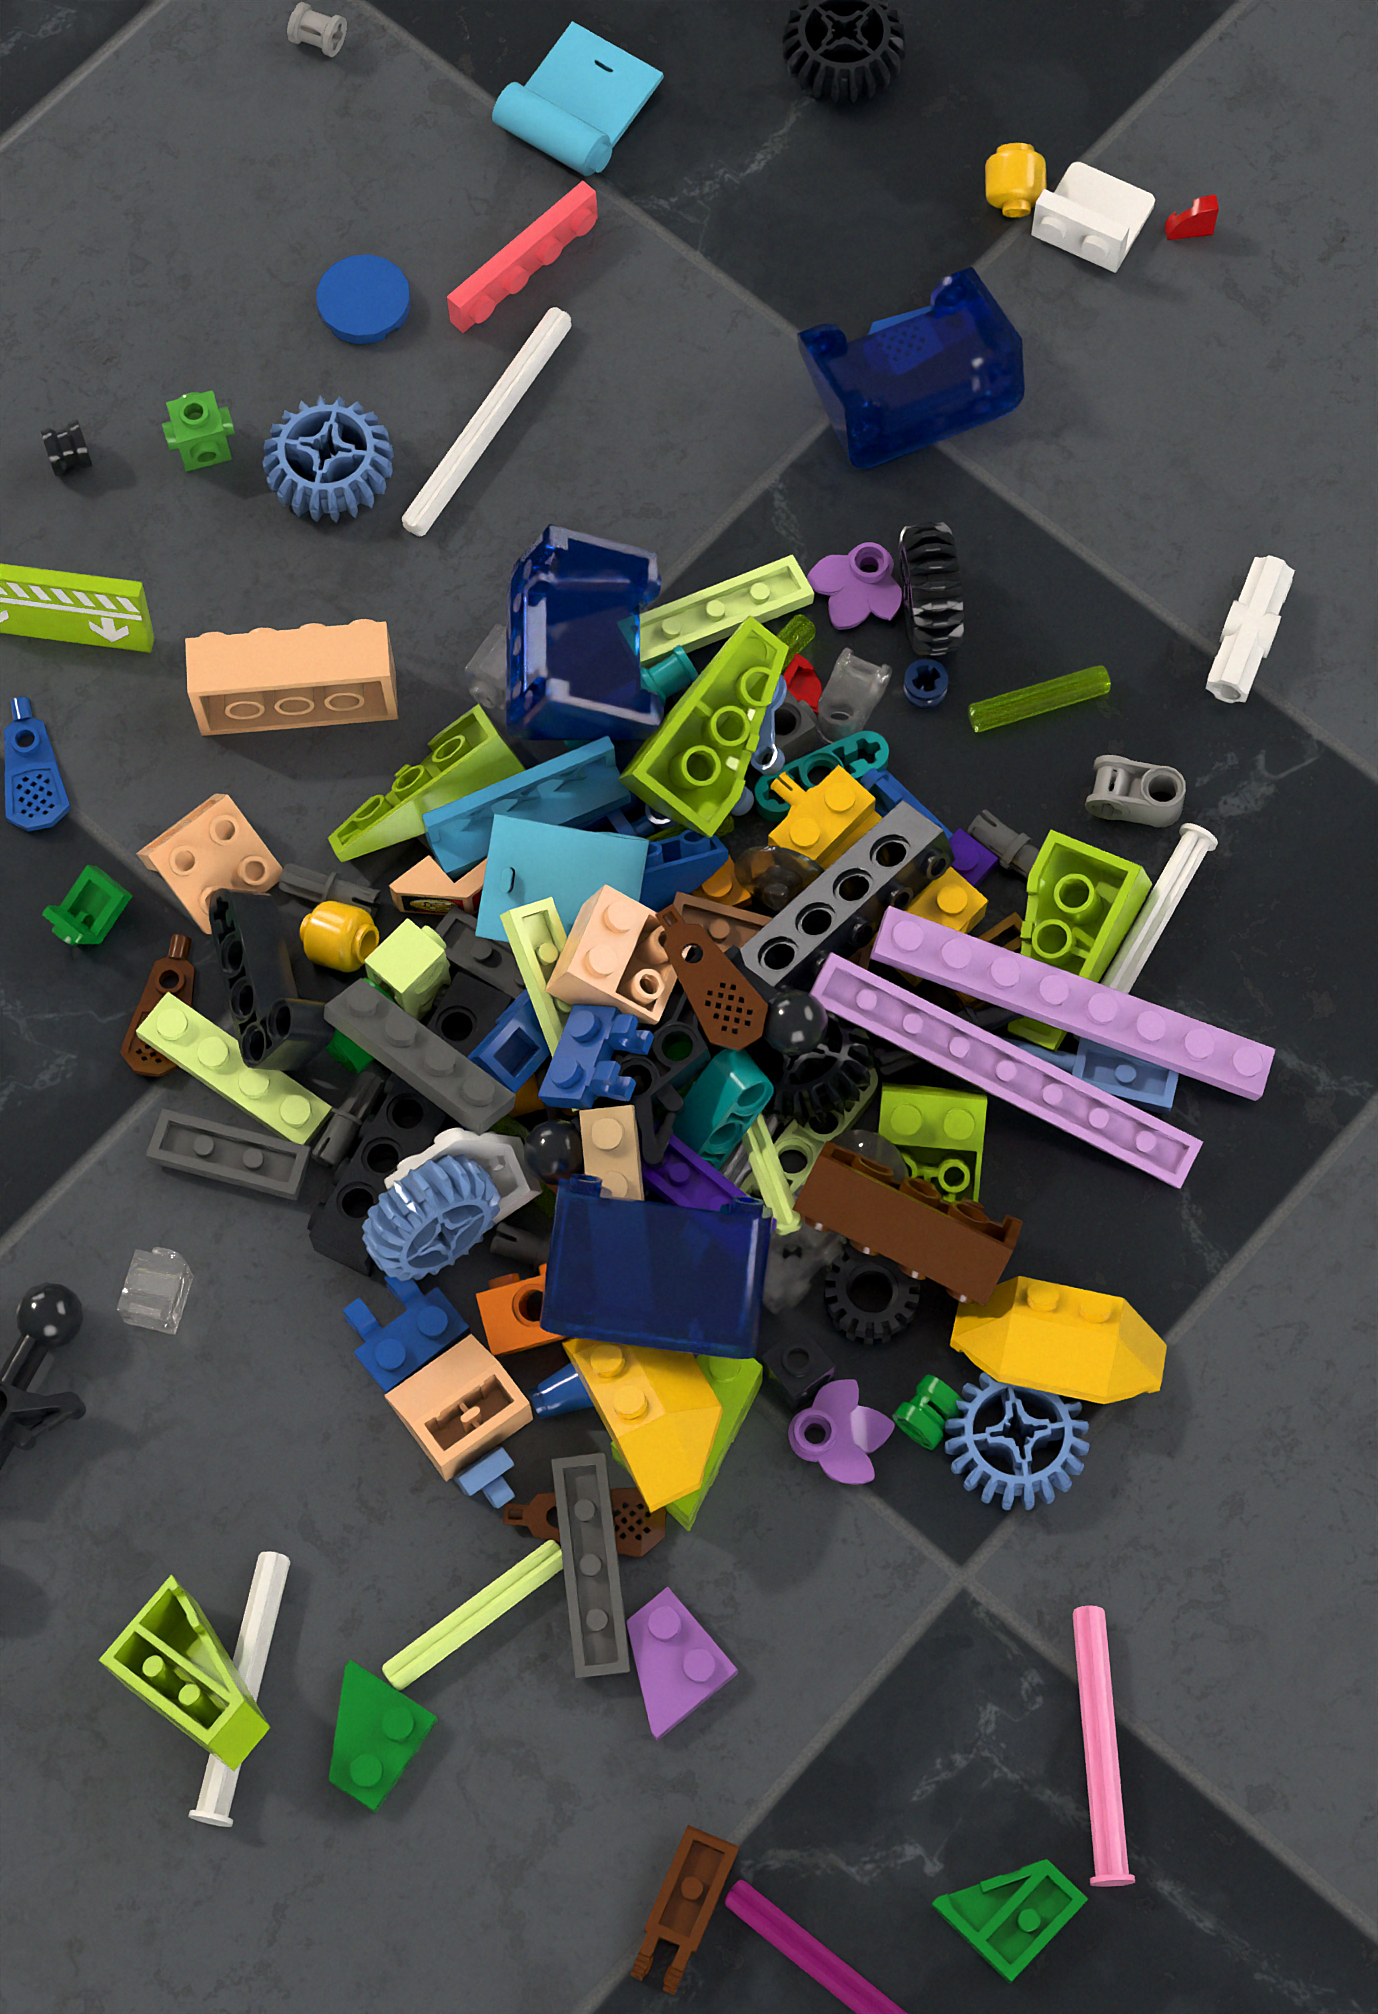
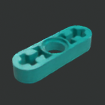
M860 731L783 765L778 773L771 776L763 775L755 785V808L764 819L771 822H782L787 817L791 806L786 801L784 804L779 805L775 799L768 800L770 786L776 778L779 780L781 773L786 772L793 781L795 777H798L799 786L806 792L808 789L816 786L807 777L809 771L814 767L826 766L834 770L838 765L844 769V766L850 764L849 774L860 783L861 778L870 769L875 768L878 772L887 769L889 758L888 744L876 732ZM864 748L868 754L875 753L874 763L868 764L865 759L857 760L858 750Z

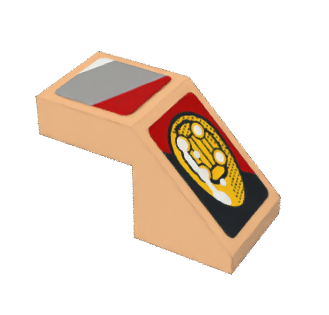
M428 855L389 885L393 904L400 912L446 915L451 907L455 905L473 916L480 908L487 859L454 883Z

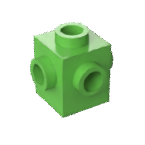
M213 390L203 393H187L177 400L166 402L171 421L162 423L169 451L180 450L186 472L232 460L226 436L235 434L228 406L218 408Z

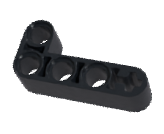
M220 888L212 896L209 905V921L243 1062L248 1068L297 1072L318 1055L333 1039L336 1028L324 1019V1008L328 1002L299 999L273 896L266 892Z

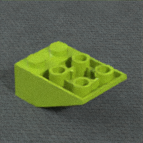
M882 1082L876 1161L890 1166L894 1171L892 1178L900 1182L905 1177H917L934 1184L942 1199L946 1201L961 1202L963 1197L978 1202L987 1110L986 1091Z

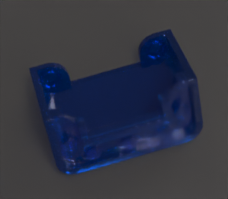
M973 266L945 276L937 283L931 293V311L847 343L842 329L836 324H821L797 333L799 352L840 444L851 464L855 467L866 469L877 466L1005 416L1018 407L1024 398L1022 338Z
M549 524L516 561L509 575L506 593V726L510 736L531 741L598 740L605 736H609L610 740H645L660 727L664 718V706L660 703L657 692L647 689L641 690L640 613L650 602H654L657 599L662 585L661 575L657 573V552Z
M572 1174L570 1180L558 1179L540 1306L539 1325L543 1330L567 1337L730 1359H750L755 1357L760 1332L772 1230V1208L764 1207V1202L757 1198L734 1196L731 1203L721 1205L719 1211L613 1197L611 1190L602 1186L603 1180L593 1175Z

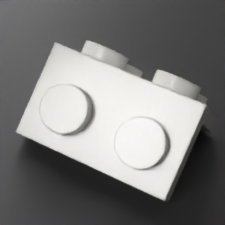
M1075 162L1069 166L1054 193L1046 189L1041 193L1035 205L1031 235L1116 273L1153 210L1155 198L1149 192L1086 164Z
M460 1127L448 1129L437 1135L434 1139V1145L421 1154L402 1160L397 1165L398 1170L384 1180L389 1191L394 1186V1180L400 1181L408 1175L410 1169L415 1171L423 1167L427 1160H432L436 1163L444 1155L448 1154L453 1158L463 1154L467 1159H474L479 1166L484 1167L501 1196L498 1203L501 1210L493 1218L494 1225L543 1192L538 1180L530 1174L524 1163V1146L520 1137L498 1135L493 1131L484 1132L478 1136L475 1132L464 1131Z

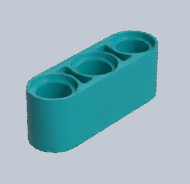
M724 1049L710 1061L683 1099L685 1111L680 1116H676L672 1125L673 1134L719 1171L743 1135L769 1102L774 1087L745 1049L740 1052Z

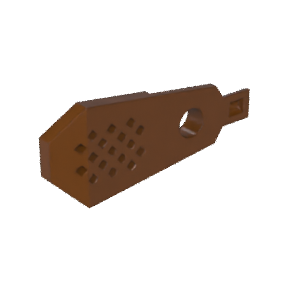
M673 904L655 914L668 934L663 948L709 1043L740 1052L762 1037L768 1004L699 924H686ZM688 946H697L701 949L703 957L697 963H688L682 956L684 949ZM720 984H725V988H721ZM731 986H735L736 990H731ZM708 992H713L712 996H709L707 994ZM718 994H722L723 998H718ZM728 997H734L733 1001L728 1000ZM739 998L744 999V1003L739 1002ZM709 1002L711 1004L710 1006H705V1003ZM716 1004L721 1005V1008H715ZM726 1007H732L731 1011L726 1010ZM737 1009H742L741 1013H738L736 1011ZM747 1011H752V1015H747ZM714 1014L719 1015V1018H713ZM724 1016L729 1017V1021H725ZM739 1019L740 1022L734 1023V1020ZM745 1021L750 1022V1026L744 1025ZM722 1027H726L727 1031H721ZM732 1029L737 1030V1034H733Z
M178 934L172 936L168 956L155 961L140 1003L134 1012L120 1053L135 1074L161 1078L181 1068L171 1060L166 1059L167 1057L154 1048L146 1049L150 1045L144 1041L141 1042L136 1030L167 992L192 1008L195 967L187 961L192 939L187 936ZM167 976H176L179 978V982L174 988L166 989L161 986L163 979Z
M638 1487L611 1489V1498L614 1504V1524L619 1527L615 1531L618 1554L642 1558L665 1539L667 1511L664 1507L650 1512ZM555 1493L537 1494L529 1504L505 1503L503 1524L528 1526L535 1538L560 1542L559 1527H553L548 1522L549 1512L556 1507ZM625 1502L629 1505L626 1509L622 1506ZM642 1503L644 1507L640 1510L637 1506ZM616 1510L621 1512L618 1516L614 1514ZM632 1511L636 1513L633 1517L629 1514ZM649 1511L651 1516L647 1518L645 1514ZM624 1518L628 1520L625 1524L621 1522ZM639 1519L643 1521L640 1525L637 1524ZM631 1526L635 1528L632 1532L628 1530ZM646 1527L650 1529L647 1534L644 1532ZM623 1533L627 1536L624 1539L620 1537ZM638 1534L642 1537L640 1540L635 1538Z

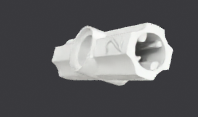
M1270 555L1263 558L1255 557L1238 601L1234 600L1219 641L1222 645L1213 662L1205 688L1211 691L1217 699L1228 703L1246 702L1262 657L1267 658L1281 620L1279 612L1291 587L1295 571L1282 559Z

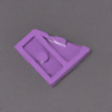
M666 1587L626 1621L651 1734L656 1741H659L738 1674V1669L669 1587Z

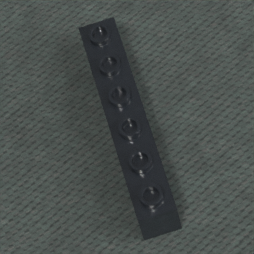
M902 800L740 948L745 966L779 992L802 990L810 993L829 953L832 952L848 960L859 948L865 947L873 939L874 935L879 931L884 912L889 906L904 911L923 889L933 880L940 878L946 872L948 866L956 860L944 830ZM729 996L728 1000L733 1001L734 997ZM716 1004V1007H715V1008H719V1009H720V1008H721V1005ZM727 1006L726 1010L731 1011L732 1007ZM737 1009L736 1012L741 1013L742 1009ZM747 1011V1015H752V1011ZM714 1014L713 1018L718 1019L719 1015ZM724 1016V1020L729 1021V1017ZM739 1019L734 1020V1023L740 1022ZM745 1021L744 1025L750 1026V1022ZM722 1027L721 1031H727V1028ZM732 1029V1033L737 1034V1030ZM763 1032L759 1040L744 1048L747 1052L759 1045L764 1037ZM704 1033L703 1039H704L707 1043H709V1041H708V1039H707V1037H706V1035H705V1033ZM710 1044V1045H711L713 1048H715L719 1053H720L721 1051H723L724 1049H727V1048H723V1047H719V1046Z
M458 971L450 985L443 984L438 990L431 1009L435 1013L429 1021L427 1028L467 1058L497 1026L495 1021L513 1003V997ZM455 1027H465L471 1030L470 1035L461 1041H452L445 1037ZM394 1072L390 1075L384 1087L383 1098H385V1101L378 1114L374 1115L371 1113L364 1121L358 1135V1141L361 1144L352 1160L346 1157L339 1165L333 1179V1186L336 1187L327 1204L320 1202L316 1206L307 1226V1229L311 1231L309 1237L314 1251L369 1278L377 1265L367 1252V1246L362 1240L365 1233L362 1225L369 1218V1215L353 1218L347 1215V1210L353 1203L358 1201H367L373 1204V1206L379 1204L378 1196L381 1193L388 1192L384 1180L398 1170L397 1165L402 1160L427 1150L435 1144L434 1139L437 1135L453 1128L456 1123L453 1117ZM408 1113H416L423 1117L422 1121L414 1128L404 1129L397 1125L400 1117ZM382 1157H392L398 1160L396 1167L390 1172L378 1173L372 1170L373 1164Z

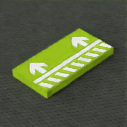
M0 563V633L151 653L155 637L143 583Z

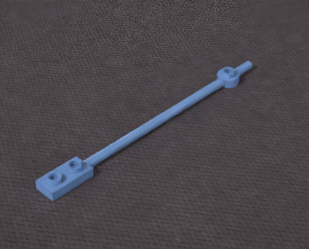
M997 1036L1136 1108L1166 1115L1170 1114L1179 1076L1178 1072L1080 1037L1077 1054L1061 1050L1053 1052L1039 1045Z

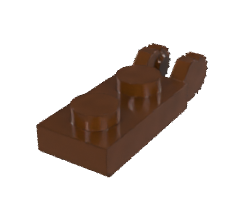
M690 1825L687 1826L645 1925L644 1932L647 1934L633 1965L631 1977L642 1981L644 1976L649 1973L654 1961L653 1955L659 1939L679 1947L675 1959L669 1965L663 1980V1991L675 1995L691 1954L696 1955L739 1852V1846Z

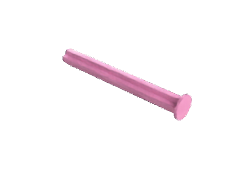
M1082 1606L1074 1609L1072 1615L1095 1877L1090 1878V1885L1097 1887L1123 1886L1135 1883V1876L1129 1874L1105 1611L1097 1606Z

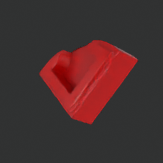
M1212 194L1196 198L1192 201L1194 207L1179 215L1176 211L1173 212L1164 225L1167 240L1213 235L1219 211L1217 196Z
M796 653L783 677L785 678L787 689L798 702L800 700L806 701L818 720L823 704L821 682L812 664Z

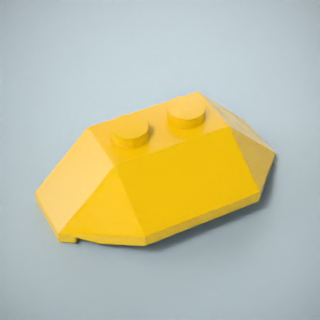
M1017 1276L996 1285L986 1306L976 1301L973 1304L959 1301L950 1341L952 1348L959 1353L964 1352L976 1366L998 1382L1100 1404L1132 1398L1145 1391L1147 1393L1160 1391L1167 1349L1165 1342L1124 1298Z
M641 1321L602 1325L588 1329L563 1341L564 1350L650 1512L700 1489L705 1474L704 1468L714 1444L723 1409L677 1325Z

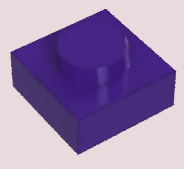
M959 828L948 840L956 859L950 866L977 889L997 867L999 858Z

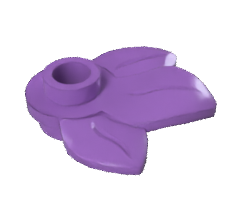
M862 543L851 550L848 555L826 556L811 569L806 578L814 592L830 596L828 601L829 617L833 626L839 630L858 626L866 620L871 612L881 619L891 621L901 606L902 591L892 577L893 559L886 549L876 543ZM873 565L877 568V571L866 573L861 571V567Z
M845 1379L830 1382L818 1391L812 1408L802 1410L792 1419L788 1429V1440L795 1454L804 1460L819 1462L826 1475L832 1480L851 1485L865 1484L875 1478L874 1468L867 1454L874 1452L887 1441L894 1430L895 1424L877 1410L858 1406V1383L854 1379ZM810 1428H818L824 1433L825 1438L819 1444H812L806 1440L805 1432Z

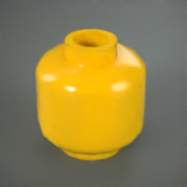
M1025 143L1002 145L997 148V153L991 155L986 161L985 182L988 203L1002 209V214L1007 217H1024L1031 213V208L1035 207L1043 190H1047L1046 162L1041 154L1034 151L1032 145Z
M326 901L319 904L312 913L305 916L300 927V939L304 944V951L310 961L323 967L349 973L358 970L365 964L364 960L378 947L379 931L374 926L371 915L362 908L336 901Z

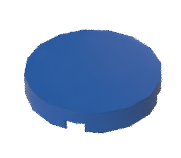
M370 254L349 256L334 263L322 275L316 290L318 314L323 324L325 323L331 329V333L340 340L355 344L377 343L386 339L388 333L392 332L395 328L398 331L406 322L411 309L409 283L401 269L388 259Z

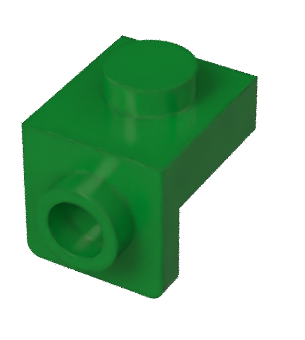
M87 865L61 905H47L42 915L54 924L52 928L53 933L70 945L101 944L133 895L99 867Z

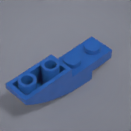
M691 829L682 832L679 836L657 842L649 841L639 903L658 913L674 903L676 892L690 894L709 879L729 859L727 848L715 834L711 838H707Z
M527 988L495 1021L497 1026L467 1057L513 1093L519 1090L551 1053ZM460 1124L466 1131H470L462 1124Z

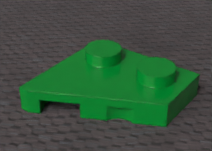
M349 1660L344 1670L328 1780L338 1789L374 1813H377L438 1722L437 1716L352 1660Z
M1048 1859L1022 1867L1018 1871L990 1878L955 1893L939 1896L932 1902L931 1906L1010 1984L1087 1902L1088 1898Z

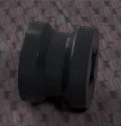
M78 419L68 422L64 429L55 431L52 428H46L41 430L55 477L64 475L70 467L79 466L84 469L93 466Z

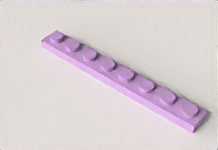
M889 906L884 912L870 959L1256 1101L1263 1095L1275 1053L1274 1048Z
M832 952L829 953L809 993L822 1003L825 1010L1175 1188H1181L1203 1144V1141Z

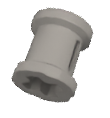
M300 2L292 12L288 22V40L295 44H300L303 41L322 48L323 54L334 57L343 45L347 31L346 18L339 15L331 18L312 11L311 5Z

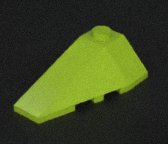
M751 615L748 616L644 742L617 781L656 812L707 838H711L741 797L746 782L744 777L752 753L756 751L760 736H758L767 706L771 704L789 647Z
M477 704L439 732L427 744L432 752L419 765L411 767V765L405 764L395 774L397 779L392 785V790L385 797L383 795H375L369 798L328 837L335 855L341 862L424 834L425 828L422 814L526 771L519 758L480 704Z
M1050 830L1028 876L1026 891L1028 893L1025 921H1022L1020 935L1022 946L1020 954L1098 983L1132 928L1152 886V882L1143 867ZM1024 1016L1022 1019H1016L1008 1024L1009 1033L1053 1052L1057 1051L1068 1033L1065 1030Z

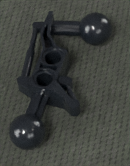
M732 945L724 952L768 1004L763 1035L764 1039L773 1049L785 1055L794 1056L807 1054L820 1045L827 1032L828 1017L824 1006L815 996L802 990L779 992L745 966L738 947ZM697 946L695 948V955L688 963H697L702 959L703 953ZM678 978L672 989L670 997L681 986V983ZM720 984V987L725 988V984ZM731 986L730 989H731V990H736V987H735V986ZM685 991L672 1019L652 1034L654 1038L647 1055L629 1053L623 1058L621 1054L624 1051L614 1050L610 1061H616L621 1066L618 1076L632 1078L637 1075L649 1076L652 1079L649 1089L642 1094L632 1095L630 1101L600 1096L594 1101L592 1109L625 1105L635 1106L636 1120L642 1131V1155L647 1166L653 1170H659L665 1166L667 1161L665 1151L673 1133L672 1125L676 1116H680L685 1111V1103L678 1091L701 1073L712 1060L709 1049L703 1040L704 1031ZM708 992L707 995L712 996L713 992ZM706 1002L705 1006H710L711 1003ZM638 1022L636 1030H644L649 1024ZM677 1042H687L693 1046L691 1054L684 1060L673 1061L666 1057L668 1049ZM662 1105L667 1112L662 1124H659L657 1128V1108ZM580 1114L570 1122L557 1119L535 1126L527 1137L523 1150L524 1163L530 1174L540 1182L553 1186L565 1185L578 1179L585 1170Z
M46 1282L30 1288L19 1300L16 1320L17 1328L21 1335L0 1371V1400H7L6 1410L0 1415V1470L14 1446L22 1450H30L36 1444V1437L47 1429L51 1431L69 1418L78 1420L86 1413L85 1403L73 1392L43 1396L26 1391L48 1350L69 1344L80 1332L83 1321L82 1304L76 1293L64 1285ZM37 1423L36 1425H34V1426L31 1427L30 1429H28V1428L25 1427V1426H27V1425H31V1424Z

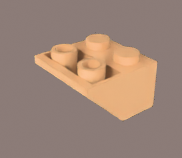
M605 884L582 904L545 991L571 1006L576 1004L617 1007L623 1014L635 1015L639 1023L657 1024L678 978L663 948L668 934L655 916L657 913ZM691 946L684 949L682 953L684 960Z
M472 1334L384 1395L385 1399L446 1482L533 1420L529 1401L500 1362Z

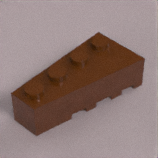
M826 1141L792 1210L802 1214L801 1219L814 1229L823 1232H829L832 1229L850 1238L849 1243L862 1253L876 1256L880 1253L898 1262L897 1267L908 1276L919 1280H924L928 1277L946 1286L945 1291L953 1298L967 1304H973L976 1301L986 1306L1014 1251L1023 1221L1007 1214L1002 1223L990 1219L982 1212L984 1209L983 1204L963 1197L961 1202L946 1201L942 1199L934 1184L917 1177H905L900 1182L892 1178L894 1171L890 1166Z

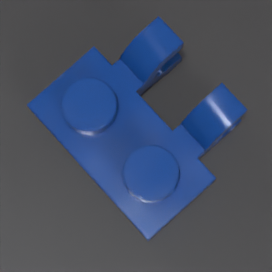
M574 1004L538 1097L549 1107L584 1110L592 1109L596 1096L630 1101L636 1082L632 1077L618 1076L621 1066L616 1061H610L614 1050L647 1055L654 1036L650 1031L636 1030L639 1021L636 1016L623 1014L617 1007Z
M388 1275L384 1277L388 1283L386 1284L387 1289L406 1310L384 1328L379 1325L360 1297L342 1310L345 1314L346 1322L364 1342L363 1345L354 1351V1356L385 1394L431 1363L470 1332V1326L438 1287L424 1296L412 1277L405 1281H400L397 1277H389Z

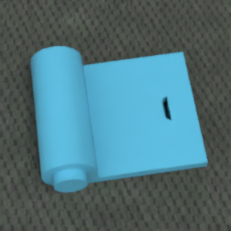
M572 21L527 84L522 86L517 82H512L502 91L494 106L492 121L497 126L583 176H590L594 172H601L606 167L612 155V148L663 80L664 75L659 70Z
M494 814L475 936L510 943L500 915L511 909L552 897L568 938L582 904L605 884L639 902L649 840L631 835L612 832H591ZM513 870H515V877H514L513 889H512V891L510 892L511 883H512V877H513Z

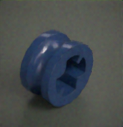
M924 658L916 660L905 671L903 686L905 698L911 705L921 709H930L938 706L946 697L949 678L947 670L934 659ZM928 676V682L931 678L935 679L934 690L926 692L924 691V686L920 690L917 689L918 677Z

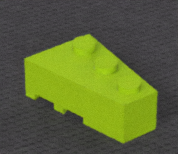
M725 1331L696 1358L698 1365L723 1409L714 1444L704 1468L705 1474L701 1488L663 1506L687 1531H690L696 1519V1514L719 1472V1467L731 1443L734 1442L762 1384L763 1366ZM612 1441L611 1450L613 1459L631 1476L620 1453L618 1452L614 1442Z
M172 1574L99 1659L127 1689L232 1771L238 1768L271 1728L200 1605Z

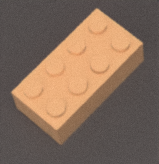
M359 619L351 622L349 625L338 626L311 623L303 625L299 629L276 631L272 628H257L244 634L226 635L221 632H208L197 638H185L188 695L202 736L399 719L395 663L386 621L375 622L369 619Z

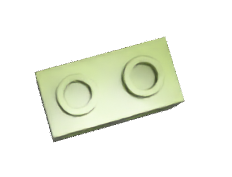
M407 918L364 960L368 978L382 988L400 1008L417 1021H420L432 1009L434 998L443 984L450 985L452 983L449 973L451 965L445 953L447 946L433 929L426 925L420 929Z

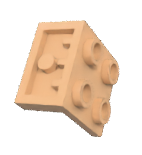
M214 794L136 853L148 870L159 872L201 930L206 934H212L209 921V905L212 896L218 889L227 888L266 892L280 881V875L283 871V868L228 794Z

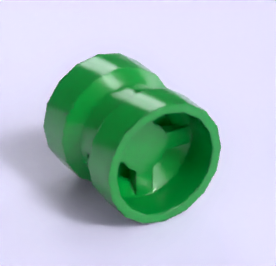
M928 1374L916 1386V1396L911 1402L902 1403L892 1414V1418L900 1429L916 1443L926 1449L934 1450L944 1438L943 1429L945 1428L946 1420L962 1416L956 1401L963 1400L943 1381Z

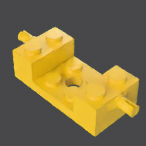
M840 765L819 785L808 789L806 792L786 772H783L779 775V780L776 778L770 788L781 796L791 808L787 817L768 835V850L774 859L807 888L882 819L874 810L876 798ZM950 866L940 878L933 880L923 889L904 911L968 934L984 918L988 900ZM878 932L874 935L873 939L868 943V945L874 946ZM894 968L914 987L924 979Z

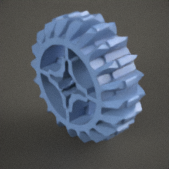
M320 395L317 406L309 408L301 400L299 405L300 413L298 414L284 410V415L282 416L284 425L272 424V429L270 430L272 439L265 440L263 447L265 457L262 461L264 472L268 475V486L273 493H277L278 500L283 507L292 504L293 512L298 517L310 510L311 517L316 523L320 520L323 513H330L331 519L337 523L340 517L339 512L346 510L356 518L358 513L357 505L360 503L372 508L374 503L373 494H384L385 479L391 478L393 473L391 461L394 457L392 445L388 442V431L384 428V425H379L378 417L374 412L364 414L363 406L358 401L346 408L345 400L340 395L333 405H327L325 399ZM342 437L355 441L365 451L356 450L355 445L343 442ZM291 467L300 468L302 473L312 475L315 482L300 477Z
M447 1154L442 1156L436 1163L432 1160H427L423 1167L415 1171L410 1169L408 1175L400 1181L394 1180V1186L388 1192L381 1193L378 1196L379 1204L372 1206L368 1210L369 1218L362 1225L365 1232L362 1240L367 1246V1252L377 1266L384 1270L389 1277H397L400 1281H405L411 1277L414 1280H420L428 1272L436 1275L442 1267L448 1264L453 1266L455 1260L463 1254L469 1255L468 1250L475 1243L483 1241L482 1234L493 1227L495 1224L493 1218L501 1210L498 1205L501 1196L497 1192V1187L490 1175L474 1159H467L463 1154L452 1158Z
M986 1372L981 1373L979 1381L982 1390L973 1384L967 1383L962 1390V1394L967 1402L956 1401L962 1416L946 1420L944 1431L955 1436V1438L945 1442V1453L961 1455L952 1462V1472L954 1474H961L970 1470L971 1473L964 1481V1488L967 1491H971L980 1483L983 1484L985 1488L981 1501L984 1503H989L992 1500L994 1492L1003 1494L1001 1504L1005 1510L1011 1509L1014 1496H1021L1024 1509L1031 1510L1034 1506V1493L1036 1492L1046 1504L1052 1503L1055 1498L1052 1485L1061 1491L1067 1492L1071 1488L1072 1482L1066 1473L1080 1475L1084 1464L1075 1456L1087 1455L1090 1444L1083 1439L1077 1438L1088 1432L1089 1423L1084 1420H1071L1081 1412L1082 1404L1080 1401L1064 1404L1063 1401L1067 1396L996 1382ZM1002 1401V1421L998 1425L986 1427L985 1433L973 1435V1425L978 1416L991 1405ZM1022 1401L1041 1408L1054 1423H1050L1049 1419L1030 1417L1024 1411ZM1012 1418L1014 1428L1018 1430L1020 1437H1026L1021 1456L1019 1446H1016L1014 1439L1007 1438ZM1060 1440V1452L1057 1458L1045 1469L1032 1474L1030 1467L1032 1462L1031 1453L1037 1449L1047 1447L1050 1441ZM984 1451L985 1456L995 1455L1004 1458L1010 1465L1012 1475L1000 1472L990 1466L979 1452Z

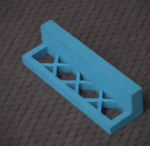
M609 736L600 738L422 814L426 838L440 868L452 880L470 872L487 859L494 814L572 828L631 803L629 790L617 781L621 774L616 766L615 749Z

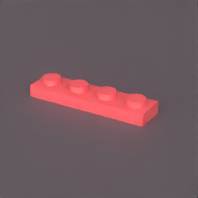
M584 181L580 182L447 296L450 322L462 333L466 332L475 323L484 322L492 314L499 302L509 294L519 292L525 286L529 277L541 266L553 263L561 254L562 249L576 236L581 237L587 234L598 218L596 191Z

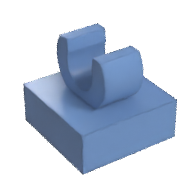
M494 1447L453 1476V1479L464 1495L471 1496L481 1489L494 1508H500L515 1497L513 1491L501 1476V1474L515 1465L503 1447Z

